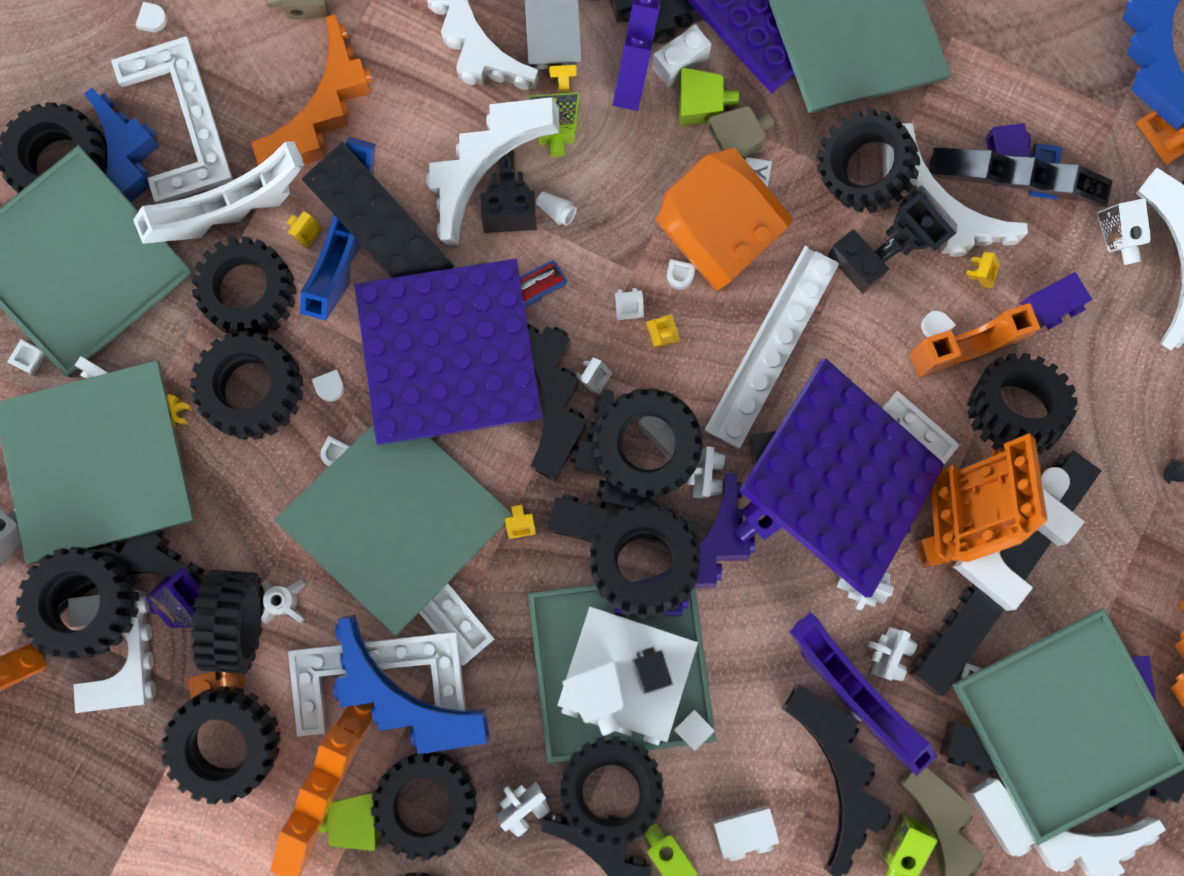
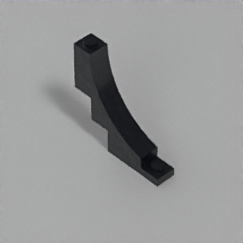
M934 147L929 161L930 173L941 179L1024 189L1069 200L1086 201L1093 205L1104 207L1108 205L1113 180L1080 165L1046 163L1031 157L1004 156L992 150Z

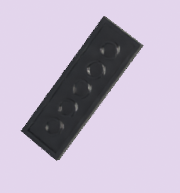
M343 141L301 178L392 278L455 267Z

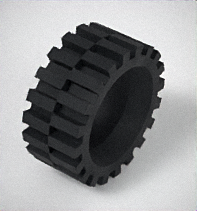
M867 109V115L865 116L860 110L852 112L853 119L849 120L845 115L839 119L842 123L839 128L832 125L828 129L832 135L830 139L823 137L821 145L825 148V151L818 150L817 158L822 163L817 164L818 172L823 176L821 180L828 190L847 208L850 209L852 206L855 211L862 213L864 207L870 213L877 212L878 205H881L884 210L891 208L889 201L895 198L899 203L904 199L901 192L904 189L910 192L913 188L910 178H918L919 172L915 166L920 165V157L917 154L919 150L905 125L903 126L896 116L892 118L888 112L883 110L878 115L875 109ZM871 142H882L890 145L894 151V161L890 171L882 180L871 185H857L849 181L847 175L848 162L858 148Z
M242 236V243H239L235 237L227 238L229 243L227 246H224L221 242L214 244L217 251L211 254L207 250L203 254L207 261L204 264L198 261L195 266L200 275H192V283L198 288L192 289L193 297L198 301L196 303L198 309L208 320L226 334L227 332H233L236 336H239L240 331H250L253 335L256 332L269 335L266 328L270 326L276 331L281 327L277 321L281 317L287 321L290 316L286 310L287 306L294 308L296 302L291 294H297L296 286L292 282L295 279L287 264L271 246L267 247L263 241L258 239L254 243L250 237ZM244 264H252L264 269L267 277V286L264 295L256 304L245 309H232L222 303L220 285L224 276L231 269Z
M1016 353L1008 354L1005 360L1002 356L996 358L993 364L990 363L985 368L972 390L967 406H970L967 412L968 418H975L971 426L974 431L981 429L982 434L979 438L984 443L990 439L994 442L991 448L998 451L1000 447H1004V443L1030 433L1036 440L1038 455L1042 454L1045 449L1047 451L1055 445L1075 417L1077 412L1075 407L1078 404L1077 397H1072L1076 391L1074 385L1067 386L1065 384L1069 377L1065 372L1058 375L1056 373L1058 366L1054 363L1048 367L1043 364L1045 358L1040 356L1034 361L1030 360L1031 354L1023 353L1020 359H1017ZM1012 386L1029 391L1043 403L1047 410V416L1026 418L1016 414L1003 401L1001 388Z
M212 569L202 579L203 585H200L198 589L199 598H196L194 605L196 612L192 617L194 629L191 631V639H194L191 648L192 653H195L193 660L197 664L196 668L198 670L246 674L251 669L252 661H255L256 658L255 651L259 648L260 642L258 639L262 632L260 619L263 615L262 607L264 606L262 598L263 586H260L262 581L258 577V573Z
M612 736V740H605L604 737L596 738L595 743L590 744L587 742L582 746L581 751L575 752L571 756L569 764L565 766L560 787L565 817L570 821L571 827L575 831L577 830L581 837L587 841L590 839L596 842L597 845L603 846L608 844L611 847L619 846L623 843L629 844L648 831L660 812L664 798L662 773L658 772L656 760L654 758L651 760L648 756L649 751L643 746L641 749L636 747L635 741L630 739L627 742L620 741V737ZM606 765H616L628 770L636 779L640 790L639 804L636 809L626 818L617 821H607L595 816L588 809L583 798V786L587 777L597 768Z
M436 752L416 753L392 765L386 770L387 773L380 778L377 783L379 785L378 789L373 792L372 800H375V805L371 807V816H376L377 822L373 825L376 832L379 830L382 832L383 837L381 841L385 845L389 842L394 847L392 849L394 853L399 855L403 852L407 854L406 858L414 860L416 857H422V861L430 860L432 856L437 855L438 858L445 855L450 849L453 850L465 837L474 821L473 817L477 810V802H475V786L472 787L470 782L472 778L468 772L465 774L459 762L456 761L454 763L450 760L449 756L444 754L441 756L436 755ZM426 777L436 780L444 786L450 796L451 814L449 820L442 829L429 834L414 832L405 826L398 814L397 800L399 793L408 781L415 778Z

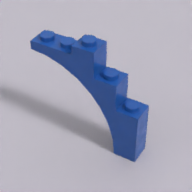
M1129 0L1125 6L1127 10L1122 19L1137 32L1130 39L1132 44L1126 54L1142 67L1135 74L1134 78L1136 81L1130 90L1178 131L1184 126V74L1174 53L1172 27L1173 16L1179 0Z
M91 88L84 95L96 110L104 129L107 143L106 176L132 203L135 198L150 187L148 180L145 178L149 173L142 167L140 162L159 147L153 139L156 134L146 122L140 125L135 118L129 121L121 111L116 114L111 109L115 104L104 92L99 95Z
M349 137L345 145L373 175L376 144ZM334 214L318 260L300 295V314L325 321L348 288L350 264L362 247L361 243Z
M356 615L337 619L338 624L335 626L337 640L341 641L343 653H340L341 668L346 670V674L336 678V683L333 685L334 697L336 700H339L340 708L374 702L372 718L375 724L378 723L379 731L413 726L414 729L410 731L411 743L413 747H417L418 754L486 744L491 737L486 709L462 711L441 708L421 701L402 690L383 673L371 657L361 636Z

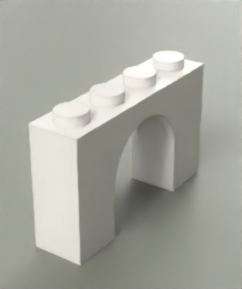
M1043 489L1048 521L1037 530L1057 546L1068 544L1084 524V521ZM999 551L970 562L957 561L953 568L1006 611L1016 610L1033 588L1006 566Z
M133 590L139 592V601H134V609H139L137 617H131L129 623L134 626L130 633H123L128 643V658L124 667L110 679L73 684L75 713L153 703V697L156 695V685L151 679L154 657L152 652L149 651L152 629L150 624L147 623L149 603L146 601L145 591ZM99 595L68 599L70 627H86L92 622L98 612Z

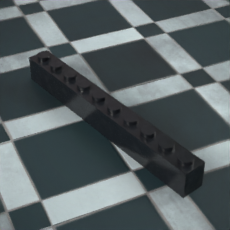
M1075 451L1059 455L1052 464V467L1063 469L1070 479L1069 488L1059 502L1073 512L1102 470ZM1036 530L1024 542L999 552L1006 566L1025 581L1052 541ZM974 584L971 587L967 586L958 597L961 601L956 609L951 608L942 620L945 624L939 632L936 630L929 637L926 643L929 647L924 654L919 653L910 665L913 669L909 675L936 695H945L1004 611V608Z

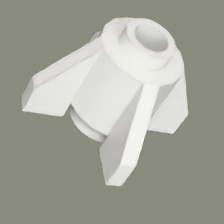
M300 579L288 587L273 586L268 580H265L262 583L265 590L263 597L265 610L260 620L267 624L275 615H290L299 623H303L306 618L295 609L298 600L296 594L307 583ZM281 596L282 601L279 605H277L279 602L278 597Z

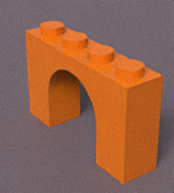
M1027 303L1004 311L993 321L969 332L954 336L952 330H948L927 337L909 355L918 378H922L1018 345L1041 328L1031 304Z

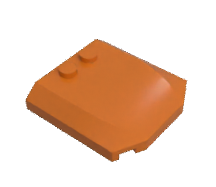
M735 147L703 156L665 192L661 209L655 218L658 225L715 291L720 290L731 282L786 230L793 220L792 216Z
M1030 433L1004 443L1005 452L960 470L955 465L941 470L931 489L936 555L941 559L970 562L1024 542L1048 521L1036 440Z

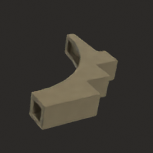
M927 767L917 776L907 769L897 783L914 800L937 839L935 848L939 862V876L975 875L982 866L981 860L985 855L960 835L958 831L965 829L973 819L972 814L976 809Z

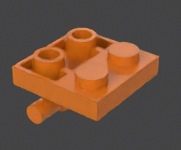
M1152 111L1136 122L1165 165L1184 155V126L1176 131L1155 111Z

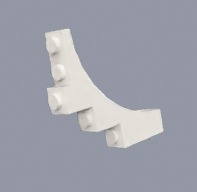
M427 0L428 8L439 15L447 14L441 29L443 43L455 50L462 49L456 66L459 79L469 85H484L486 76H488L495 82L503 83L505 81L512 83L522 90L537 89L539 83L538 70L516 61L491 42L476 22L468 0Z
M552 97L490 104V114H487L486 117L489 131L459 134V143L456 145V153L459 160L429 163V172L426 174L427 186L437 196H440L437 197L436 201L437 210L440 213L437 235L447 246H459L461 223L466 205L485 173L502 156L519 145L541 136L559 133V106Z
M903 123V126L905 125L916 143L913 123ZM881 142L884 178L893 165L894 151L890 145ZM920 151L917 152L920 157V165L915 166L919 172L918 178H910L913 188L910 192L904 189L901 195L907 196L923 185L957 223V233L940 246L941 254H950L951 257L964 256L972 249L975 243L976 246H987L992 244V242H1002V245L1005 246L1016 245L1028 234L1027 223L1005 222L990 218L965 207L954 199L933 178L923 162Z
M284 142L273 155L259 166L225 185L185 199L142 206L133 219L142 243L202 238L214 224L241 222L251 209L280 206L290 194V182L304 167L302 156L295 142Z
M1156 168L1136 194L1142 199L1145 198L1146 202L1165 221L1176 242L1181 261L1182 286L1178 307L1171 325L1158 343L1167 350H1172L1174 347L1180 348L1184 343V185Z
M989 777L967 791L968 796L1005 853L1011 856H1022L1031 850L1032 847L1030 845L1033 844L1045 865L1056 872H1063L1072 868L1076 860L1086 876H1119L1125 872L1119 861H1126L1136 854L1135 850L1139 847L1155 843L1159 839L1158 835L1166 830L1160 820L1147 816L1127 827L1108 832L1080 833L1065 831L1037 845L1029 834L1009 793L998 779Z

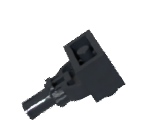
M514 150L507 153V160L505 155L499 159V182H497V174L493 173L492 182L488 186L486 193H480L484 233L537 230L535 193L524 182L521 171H518V181H516Z
M921 185L900 203L899 212L895 216L893 225L886 230L889 239L874 252L885 263L896 253L902 251L906 256L913 250H920L929 246L935 251L957 233L958 225L925 187Z

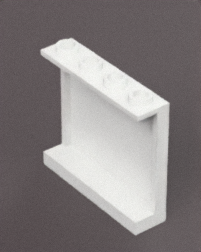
M589 607L566 680L614 661L624 709L613 713L619 728L616 731L628 736H632L634 731L643 734L644 741L659 745L660 740L668 741L698 642ZM654 647L655 652L662 650L673 685L642 694L632 660L637 658L636 652ZM563 687L557 706L563 707L561 713L578 718L579 712L565 687ZM597 719L590 722L598 725Z

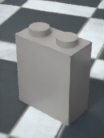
M525 0L529 64H534L535 69H550V63H560V66L576 65V62H581L578 0Z

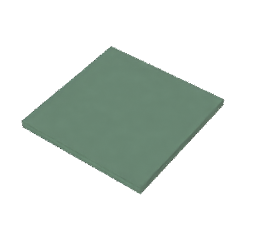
M768 0L808 113L944 81L951 76L923 0Z
M79 145L0 208V308L66 377H69L78 369L75 364L80 356L86 360L92 358L193 274V271L166 241L142 243L133 220L139 211Z
M159 361L144 363L0 401V438L27 565L39 563L41 557L46 554L53 555L54 550L61 548L83 547L92 549L195 521Z
M373 424L290 503L274 521L396 637L505 525V518L513 517V514L431 438L378 446L376 444Z
M643 579L629 580V581H630V582H636V581H640V580H643ZM589 585L528 593L547 763L569 761L575 752L578 753L582 750L584 744L587 742L593 744L596 742V738L604 737L605 740H612V736L620 737V741L624 742L630 739L635 741L636 747L641 749L643 746L647 751L687 746L674 729L694 710L714 729L695 588L691 590L688 598V609H683L682 616H661L657 618L655 616H647V619H639L638 616H620L698 642L668 741L660 740L659 745L644 741V735L634 731L632 736L617 731L602 736L598 725L590 722L585 723L580 713L578 718L561 713L563 707L557 706L564 687L562 681L566 680L589 607L615 615V609L608 605L605 598L601 597L597 591V586ZM715 732L704 743L716 742Z
M1104 608L952 684L1029 834L1037 845L1184 770V753Z

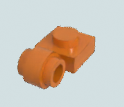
M209 672L187 678L191 699L205 690L211 689L213 691L221 686H227L228 690H233L235 687L243 689L242 684L245 683L243 674L221 672L222 678H219L218 672Z

